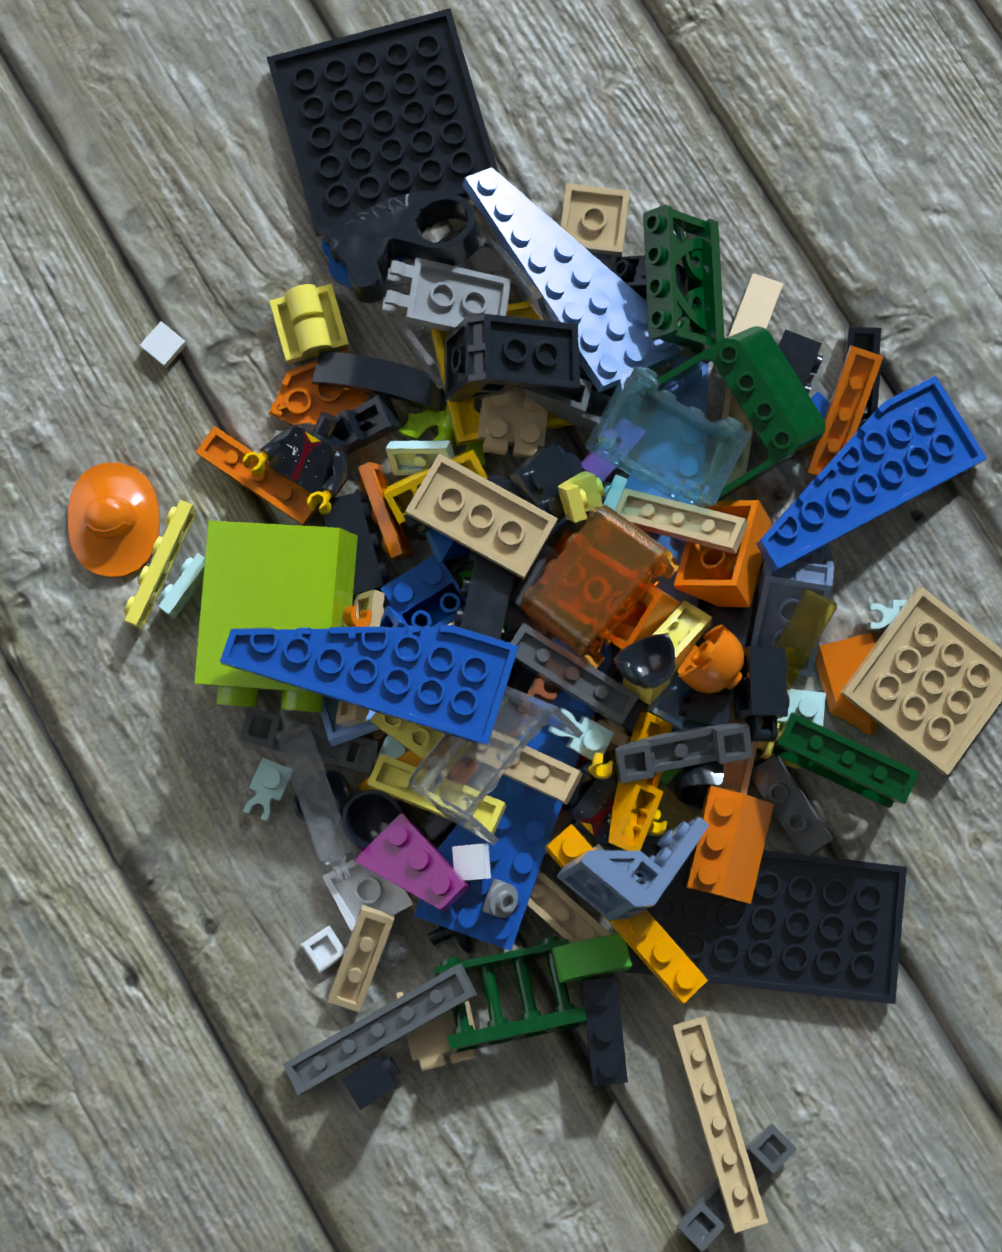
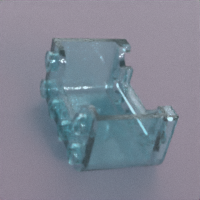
M643 366L639 368L633 367L621 377L585 445L586 448L598 457L675 501L702 508L715 505L751 433L743 429L744 425L741 422L730 417L715 422L709 421L705 418L706 414L700 409L693 406H688L687 408L677 402V397L674 394L663 389L658 391L661 384L657 380L658 375L654 371Z

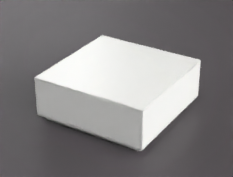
M160 322L140 344V347L167 368L187 343L163 322Z
M488 844L452 847L454 870L464 881L491 878Z
M330 925L301 944L319 973L342 959L345 952L344 946Z

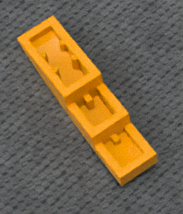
M640 711L629 743L671 732L673 725L649 712ZM663 771L654 773L652 778L620 783L618 780L612 809L609 843L626 851L641 850L663 795V791L657 789Z

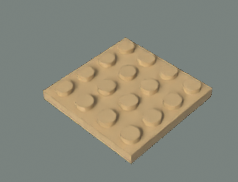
M920 586L912 593L843 687L840 694L940 773L949 775L1002 701V649Z

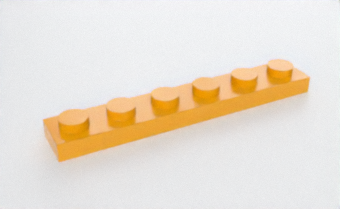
M572 824L567 826L544 847L561 868L588 850H594ZM647 910L629 919L610 921L605 917L679 1004H684L708 981Z

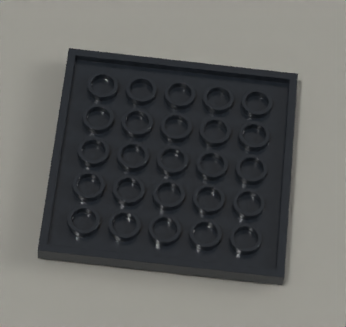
M450 8L267 57L317 237L321 236L318 229L343 225L356 214L388 199L421 191H442L464 198L469 196L462 186L465 177L490 168L499 173Z

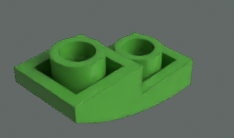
M619 934L582 940L552 949L560 983L591 979L597 974L625 971L632 967L626 942Z

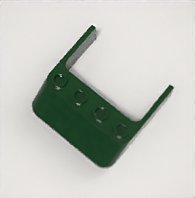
M759 326L750 327L717 342L648 384L649 393L653 397L711 361L767 449L768 459L714 493L716 501H721L817 443L822 438L826 428L822 415L767 329Z

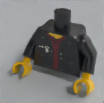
M325 412L320 413L315 425L312 423L292 425L260 448V454L249 452L243 458L244 467H248L254 461L259 462L251 470L253 475L256 476L263 474L265 470L264 463L266 461L270 462L268 467L312 493L307 500V504L312 511L317 504L323 502L319 507L322 515H326L331 511L329 500L337 496L349 478L347 456L345 455L347 445L333 436L339 419Z
M595 753L592 763H588L578 769L583 775L568 804H562L573 819L560 833L572 824L583 837L589 833L601 845L606 842L609 843L612 809L618 784L610 777L613 762L609 761V763L602 765L603 754ZM658 809L648 830L649 834L655 836L663 834L667 826V821L655 822L660 819L661 815Z

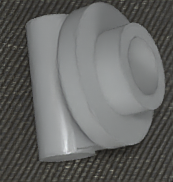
M493 878L482 911L500 918L509 916L516 908L518 902L517 890L513 885Z

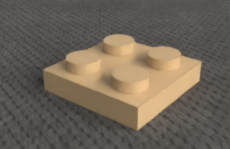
M566 183L561 228L590 253L622 257L630 191Z

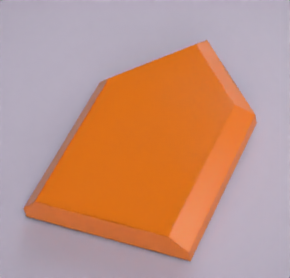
M347 348L339 351L340 353H349ZM316 360L286 373L275 402L273 401L268 414L293 425L300 423H312L315 425L321 412L335 416L344 410L352 411L367 402L368 398L363 391L349 388L341 391L312 384L317 364Z
M876 632L820 645L815 662L823 692L826 693L825 699L829 713L857 727L870 737L878 723L842 696L840 692L877 643L878 637Z

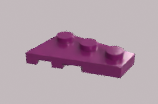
M403 813L353 860L444 912L470 888L407 815Z

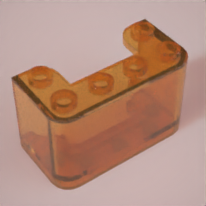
M608 505L595 507L589 513L583 528L578 533H574L569 537L564 551L557 559L551 560L546 565L541 579L535 586H530L521 598L523 602L522 611L538 628L570 653L596 669L605 659L599 652L602 644L605 643L608 646L612 642L609 635L650 585L654 588L658 586L659 581L657 577L664 576L670 580L679 569L678 563L668 549Z

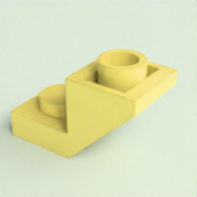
M584 471L557 486L565 517L574 523L587 519V511L603 507L601 497L604 496V488L600 478L595 477V474Z

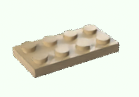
M440 453L405 511L410 517L522 579L526 578L558 522V518Z

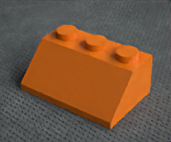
M759 500L697 501L696 506L745 518L748 526L736 554L686 541L674 586L682 592L718 607H750L763 555L756 543L771 528L772 522Z
M709 786L700 816L701 819L709 824V827L692 850L684 887L751 904L774 804L743 793Z

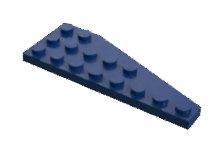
M934 376L884 401L756 545L774 573L981 464L987 457L938 378Z
M453 625L395 628L373 626L329 627V629H231L220 663L488 747L519 646Z
M561 690L522 740L521 744L575 768L580 754L566 747L570 738L567 736H556L548 732V729L551 725L558 727L560 730L566 726L565 718L557 715L560 708L572 713L578 723L582 716L592 720L595 711ZM497 772L482 792V794L503 801L506 804L505 811L494 836L491 837L457 824L437 850L454 869L453 846L488 844L491 878L465 881L470 888L446 912L419 899L414 917L511 951L546 852L544 847L549 844L562 803ZM493 878L513 885L518 893L516 908L509 916L504 918L482 911Z

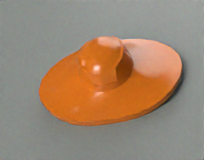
M102 463L93 466L79 477L70 495L68 504V534L72 550L77 560L86 569L100 576L109 578L126 577L141 570L152 558V549L160 533V512L156 492L148 478L134 467L122 463Z

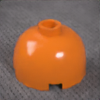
M719 625L703 636L706 642L699 648L696 645L692 647L677 671L680 674L678 676L698 692L706 694L716 693L725 687L730 690L742 678L740 673L744 664L742 645L723 625Z

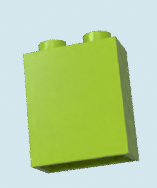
M208 520L194 684L218 686L216 704L257 707L259 689L282 691L281 709L322 712V695L222 665L220 659L231 629H329V627H348L343 620V611L345 607L352 606L358 536L341 528Z

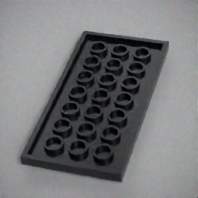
M646 836L640 851L648 858L651 855L656 856L661 849L657 845L661 838ZM763 850L752 901L749 904L685 888L684 884L692 854L691 851L656 904L646 909L707 978V982L896 1004L907 873L906 866ZM639 872L635 873L639 878L642 876ZM626 943L632 967L621 972L655 976Z

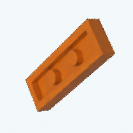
M367 462L359 466L358 469L361 475L359 483L363 492L370 499L372 505L370 508L371 517L382 532L381 544L385 553L391 559L403 561L415 556L403 522L398 523L384 496L386 487L389 484L382 465Z

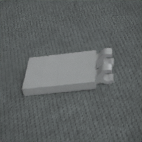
M417 257L413 266L400 261H392L391 268L388 269L386 282L397 285L410 283L409 294L404 295L396 291L387 290L386 298L383 299L382 311L388 314L405 313L404 322L451 332L467 316L479 314L506 316L511 279Z

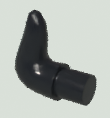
M440 925L439 928L428 934L434 946L445 939L448 940L455 937L464 952H471L468 935Z

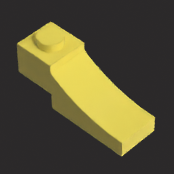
M686 600L680 604L653 634H667L671 638L675 649L676 664L673 674L712 622V616ZM672 676L663 684L652 689H643L633 685L625 678L623 679V686L639 695V699L651 705L669 685Z

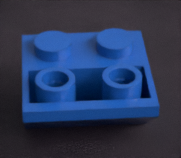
M435 554L381 588L382 593H385L384 597L405 623V627H440V625H448L455 621L458 608L465 609L467 601L466 597L461 596L462 590L444 562H438Z

